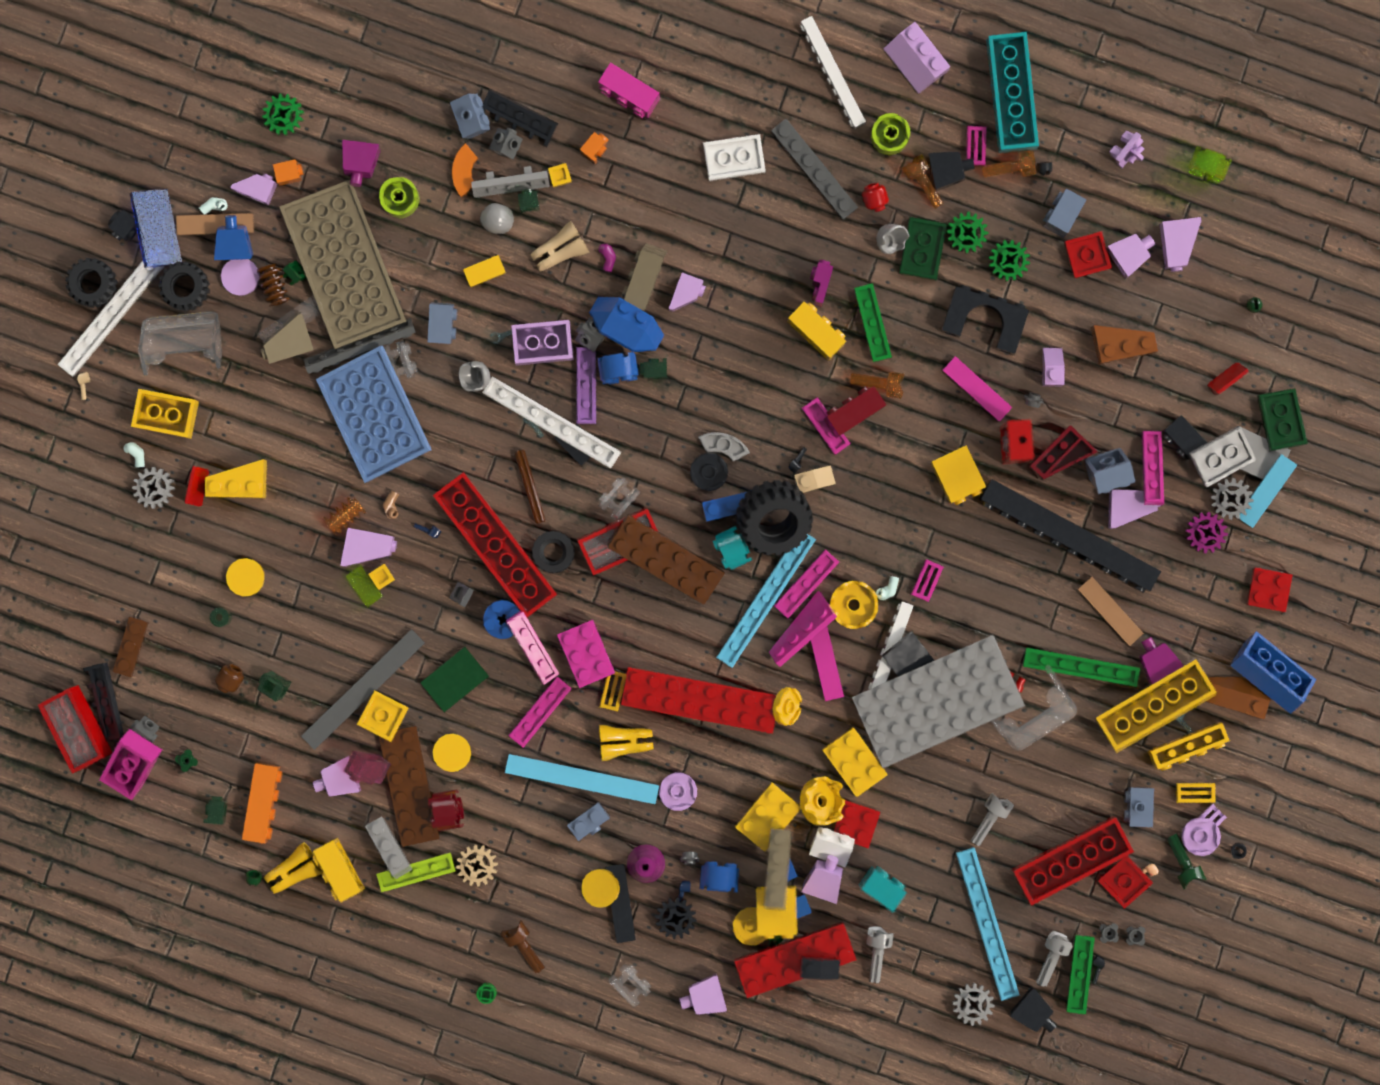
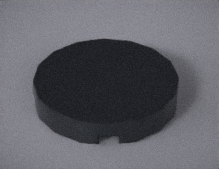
M715 453L700 454L691 464V480L695 486L702 490H717L723 486L727 479V464L721 456Z

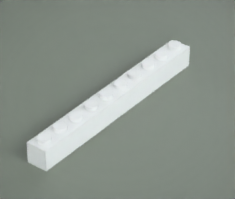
M810 16L802 20L800 28L803 32L805 31L806 40L808 43H811V49L813 53H816L818 63L822 64V71L824 74H827V81L830 85L832 84L833 93L838 96V102L840 106H843L845 116L849 117L850 126L856 129L864 125L866 121L813 17Z
M905 602L898 604L896 609L898 613L893 617L892 621H894V624L889 628L888 632L890 635L889 638L886 637L884 643L886 646L885 649L882 648L880 655L884 654L902 639L913 605ZM883 657L877 662L876 666L878 669L874 671L872 676L874 680L873 683L870 682L868 689H872L887 681L891 667Z

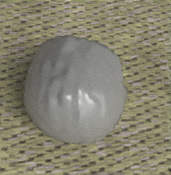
M492 203L482 210L480 222L487 231L494 234H504L513 226L514 216L507 206Z
M890 223L884 225L877 233V246L884 254H892L898 250H903L905 242L909 238V233L904 226Z
M467 362L459 368V380L465 391H481L489 385L491 380L490 372L483 362Z

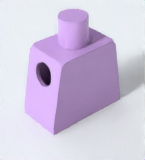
M1134 234L1109 245L1107 252L1126 279L1151 257L1147 250L1154 246L1155 242L1150 235L1140 240L1138 235Z
M351 756L345 757L321 770L322 779L313 781L315 791L319 792L326 789L328 796L361 791Z
M828 855L826 862L817 860L804 880L802 892L836 904L843 871L842 867L837 866L838 858Z
M717 973L688 987L690 995L679 998L682 1009L693 1006L697 1015L727 1011Z

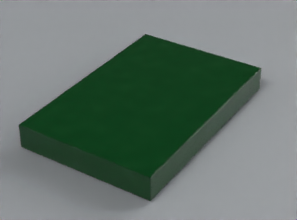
M909 217L907 227L909 238L906 240L905 248L903 249L899 274L937 280L947 224Z
M1296 388L1257 396L1269 452L1308 444Z
M464 647L425 678L421 684L445 713L487 679L489 675L470 651Z

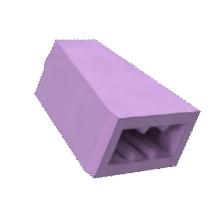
M1201 217L1164 221L1160 224L1165 270L1171 269V272H1178L1188 265L1201 223Z
M1111 490L1109 492L1108 529L1119 527L1155 512L1161 505H1144V491Z
M348 528L340 566L347 567L391 556L392 552L396 551L397 541H394L395 537Z

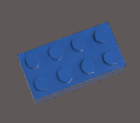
M1257 631L1242 644L1230 665L1290 714L1304 703L1316 681L1313 676Z

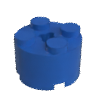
M630 352L628 355L620 353L597 358L600 380L603 384H618L620 379L626 382L638 380L637 376L639 374L635 352Z
M496 601L489 605L484 613V627L495 638H511L514 635L506 623L501 625V621L498 618L499 616L503 617L505 614L508 620L521 610L510 601Z
M706 862L705 865L701 866L699 889L703 890L704 886H707L708 891L728 892L732 888L733 892H738L740 869L737 868V864L725 863L723 867L717 866V862Z

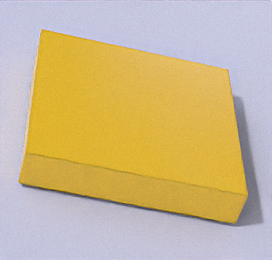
M374 690L357 725L392 742L409 708Z

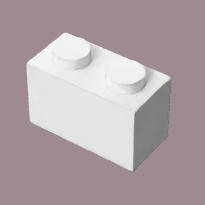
M818 827L809 855L825 861L828 855H833L838 858L837 865L846 867L855 839L848 835L836 833L828 828Z

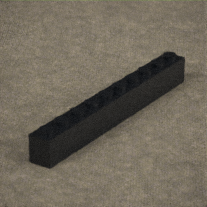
M993 479L989 481L980 498V501L983 502L982 506L987 509H997L1000 511V516L1008 520L1010 517L1017 520L1016 524L1022 528L1030 527L1035 535L1041 538L1043 536L1050 538L1049 542L1057 547L1063 545L1067 548L1066 551L1074 556H1077V554L1083 556V561L1090 565L1096 563L1101 566V571L1109 575L1111 572L1118 575V580L1125 584L1128 581L1135 585L1134 589L1142 593L1152 590L1161 573L1155 567Z

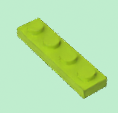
M450 852L411 863L410 865L413 870L397 879L392 876L389 870L377 873L376 875L381 892L455 872L456 868Z

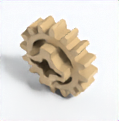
M475 844L474 849L468 846L467 853L461 852L463 858H457L461 865H457L456 869H461L458 876L464 875L463 882L470 880V886L476 882L477 887H479L482 881L485 885L488 884L487 878L493 880L494 877L491 874L497 873L498 870L494 869V866H497L498 862H493L496 855H490L491 849L485 851V845L478 849L477 844ZM477 853L475 858H467L470 854ZM484 855L488 858L490 865L485 863ZM480 861V865L484 868L475 870V866L471 863ZM465 866L470 869V875L467 874ZM487 872V875H485L484 877L477 878L479 873Z

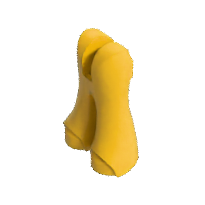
M599 725L600 742L630 741L622 744H600L601 762L626 754L653 750V742L638 743V738L653 737L652 729H623Z
M305 842L301 843L285 861L264 876L267 883L277 879L278 876L282 877V881H278L270 888L273 894L281 892L302 880L319 876L323 872L321 866H317L312 859L289 874L291 869L313 856L311 849Z

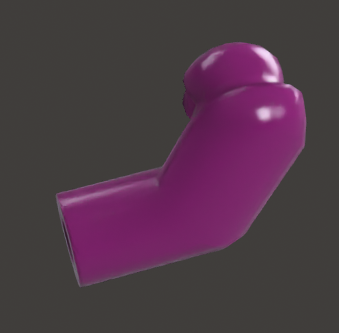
M601 244L598 251L606 259L603 270L612 272L616 254L609 244Z

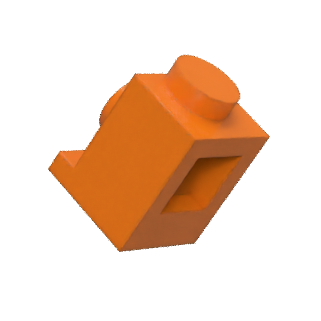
M594 132L580 148V152L596 164V157H601L607 149L605 146L609 139L602 133L598 135Z

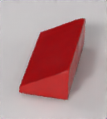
M1236 362L1209 382L1208 387L1215 396L1220 395L1246 375L1249 370Z
M192 467L184 501L185 504L202 506L205 494V477L209 476L208 469Z

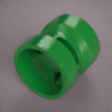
M483 983L477 990V999L483 1004L491 1003L497 994L496 987L492 983Z

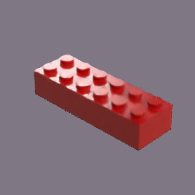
M1112 816L1011 870L1028 903L1032 906L1133 853L1134 850L1117 818Z
M843 921L790 939L779 945L734 959L746 997L750 998L804 979L800 978L801 956L839 959L840 966L856 961L857 959Z

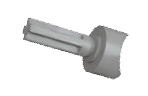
M993 793L990 794L984 804L989 812L970 840L972 843L980 846L998 817L1007 818L1014 807L1013 803L1008 799H998Z
M879 926L869 927L866 942L869 946L873 947L869 982L875 983L880 982L884 948L892 947L894 935L893 933H887Z
M1052 931L1045 942V946L1050 951L1036 983L1043 987H1047L1060 955L1068 956L1072 948V944L1067 936L1057 931Z

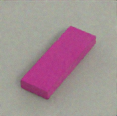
M818 397L802 408L834 455L851 444L844 434L838 438L834 436L824 421V418L828 416L826 413L828 411Z

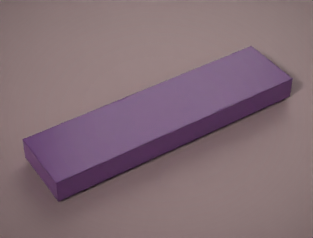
M576 347L577 424H596V351L592 352L586 347Z

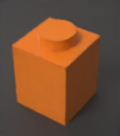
M296 160L273 164L276 181L279 186L302 181L301 175H304L302 164H298Z

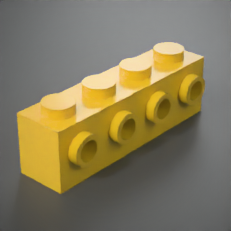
M1218 722L1150 749L1148 754L1154 768L1164 771L1171 768L1173 763H1184L1190 760L1189 757L1204 755L1208 749L1213 747L1214 750L1222 748L1230 740L1223 723Z

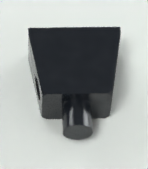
M960 152L929 153L936 191L964 181V171L975 169L973 158L961 160Z
M1032 986L1008 1013L1011 1018L1035 1032H1038L1043 1027L1051 1033L1057 1026L1049 1018L1054 1011Z

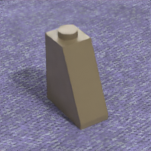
M301 311L297 312L263 342L264 348L261 349L264 360L268 359L269 364L313 350Z

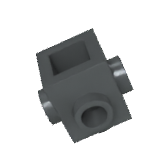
M507 127L506 130L498 128L489 149L502 157L514 159L520 148L522 138L517 136V132Z
M589 317L585 323L581 322L576 330L578 335L575 341L595 352L605 336L599 333L593 319Z
M146 716L140 721L136 719L130 727L133 732L151 743L158 737L155 733L160 728Z

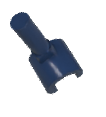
M414 524V528L427 533L433 538H438L442 532L434 525L429 530L424 526Z
M682 881L680 883L678 896L680 902H682L684 892H690V881Z

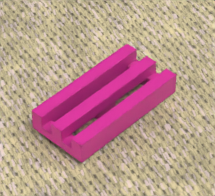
M967 126L966 159H970L971 131H974V166H985L987 127ZM978 131H982L981 161H978Z
M926 559L911 595L929 602L944 567ZM931 565L920 593H916L927 566ZM938 568L927 597L923 596L934 569Z

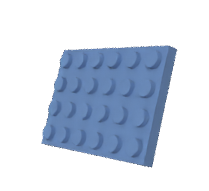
M379 346L316 379L364 483L432 450L383 346Z

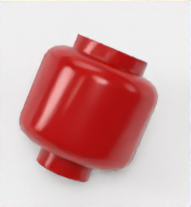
M878 182L865 186L862 198L866 208L869 210L874 209V212L884 210V205L889 202L885 186L879 185Z

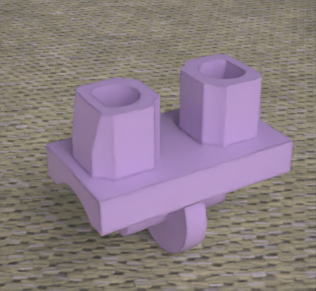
M1125 131L1121 141L1126 146L1121 149L1115 145L1111 149L1110 155L1116 160L1119 167L1123 168L1128 161L1133 164L1136 159L1138 161L1144 159L1141 155V152L1144 150L1140 146L1143 143V140L1140 138L1141 134Z

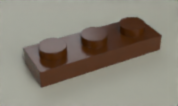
M129 617L113 672L128 677L133 676L149 622Z

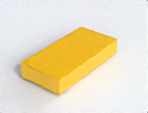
M499 255L463 269L470 287L506 273Z

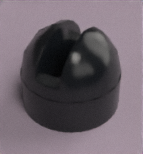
M1052 162L1037 163L1038 172L1042 176L1045 174L1049 175L1053 169Z
M1235 843L1231 847V853L1233 857L1242 859L1247 854V848L1243 843ZM1235 847H1239L1241 850H1243V853L1238 851Z

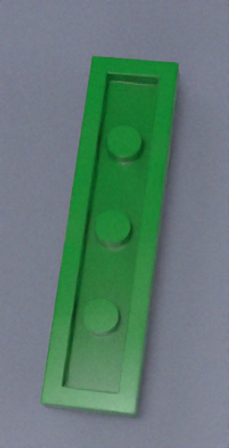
M873 283L854 288L873 363L892 358Z
M1075 935L1066 1012L1086 1014L1095 937Z

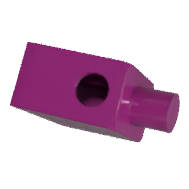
M343 140L344 174L351 176L350 185L361 187L362 178H372L380 155L379 144Z
M1152 637L1141 642L1146 652L1140 655L1139 658L1150 685L1184 666L1165 643L1156 646Z

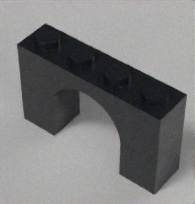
M960 285V287H955L941 332L959 338L968 313L977 307H988L999 315L1002 322V329L995 350L1015 355L1029 310L1025 309L1026 306L1023 304L1015 303L1012 305L1007 303V299L1001 297L996 299L990 298L986 292L978 291V293L971 291L970 287Z

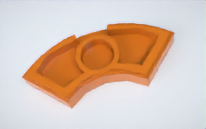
M466 143L456 154L452 167L453 183L461 198L472 189V169L478 160V157Z

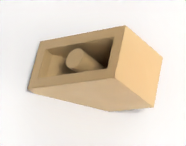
M831 466L794 475L796 486L803 493L836 484Z

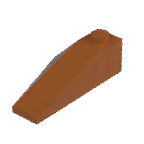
M1208 677L1216 690V696L1206 702L1259 719H1265L1270 697L1245 677Z

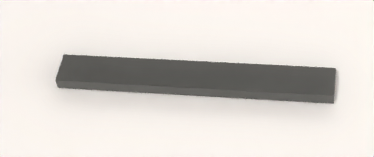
M411 629L301 737L315 750L373 694L374 690L376 691L415 654L425 642Z

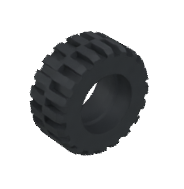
M773 480V482L765 481L760 486L758 484L755 485L752 491L748 490L744 494L745 498L740 500V507L736 511V520L744 541L754 551L758 553L763 551L764 555H771V553L781 555L782 552H791L792 548L799 547L801 545L800 542L806 540L808 537L807 533H810L812 529L813 516L804 493L795 484L791 485L788 481L781 483L780 480ZM786 509L790 511L788 516L777 525L762 526L759 524L761 519L773 510Z

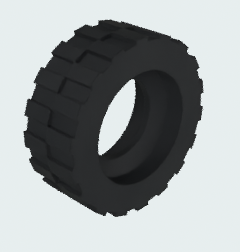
M545 532L534 542L532 557L535 564L545 572L560 573L566 570L574 560V545L561 532ZM550 543H557L563 549L561 559L556 562H551L544 556V549Z

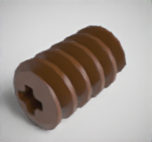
M276 264L257 269V273L262 274L259 280L265 281L261 284V288L266 289L263 291V295L269 296L265 299L266 303H271L268 307L280 305L290 300V297L283 296L288 290L281 289L286 283L279 282L284 276L277 275L281 268H275Z

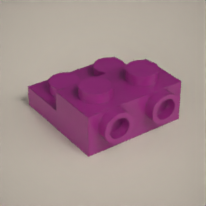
M819 259L817 267L813 266L810 279L813 280L812 285L817 286L815 287L812 300L815 301L814 306L822 307L833 270L830 262Z

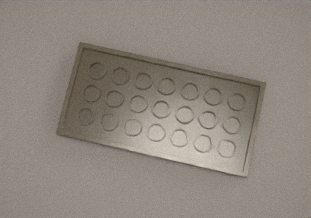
M350 180L280 206L335 350L406 322L355 188L350 185Z

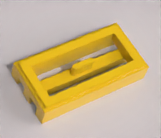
M615 671L612 674L615 677L608 705L604 703L611 675L606 677L600 707L618 711L627 674ZM620 676L622 677V680L616 701V706L614 707L612 706V702L617 686L618 677Z
M1176 783V803H1215V783ZM1181 787H1211V791H1181ZM1181 795H1211V798H1181Z

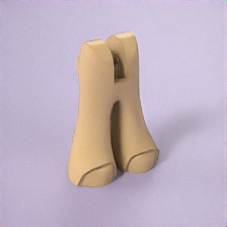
M572 221L568 222L553 238L530 254L533 261L547 254L548 258L536 265L539 271L547 270L566 259L589 253L581 237L555 252L564 243L580 236Z

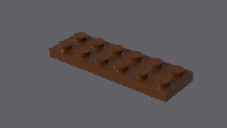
M629 514L626 515L607 545L612 551L705 605L725 574L723 570Z
M417 726L397 730L392 742L379 736L402 847L440 839L438 829L433 828L431 824L433 811L428 805V798H431V792Z

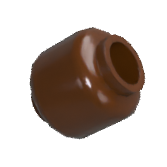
M234 664L222 666L215 678L218 689L223 693L236 692L244 679L242 669Z

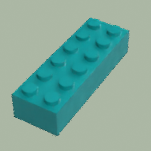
M1027 32L988 36L986 42L998 152L1008 153L1037 150L1039 139Z

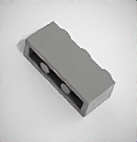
M382 816L365 826L395 879L413 870Z

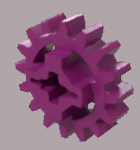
M1207 512L1204 517L1203 513H1199V518L1193 516L1192 520L1194 522L1187 523L1190 529L1185 530V532L1189 533L1190 536L1186 540L1192 541L1189 546H1196L1195 551L1198 552L1202 549L1203 554H1206L1209 549L1211 553H1214V547L1221 549L1220 543H1226L1223 536H1228V533H1225L1223 530L1227 526L1221 525L1224 520H1217V514L1211 517L1210 512ZM1202 520H1208L1204 526L1198 523ZM1215 526L1218 527L1219 534L1216 533ZM1209 529L1208 533L1211 536L1204 537L1205 533L1202 530ZM1194 531L1197 532L1198 540L1195 538ZM1208 540L1215 541L1212 545L1205 546Z

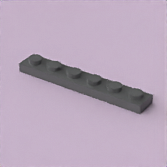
M787 119L771 130L773 135L843 220L858 209V206Z
M409 318L405 323L336 350L331 348L305 358V368L308 374L316 373L327 366L337 365L348 358L353 359L359 354L369 352L379 346L392 344L397 339L408 338L413 333H416L411 318Z

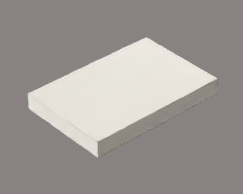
M760 134L703 143L709 181L766 172Z

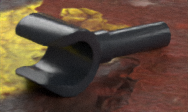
M803 447L798 456L789 464V469L793 473H796L802 467L798 462L807 451V448Z
M1096 955L1092 962L1097 967L1092 980L1094 984H1097L1099 974L1105 966L1104 958Z

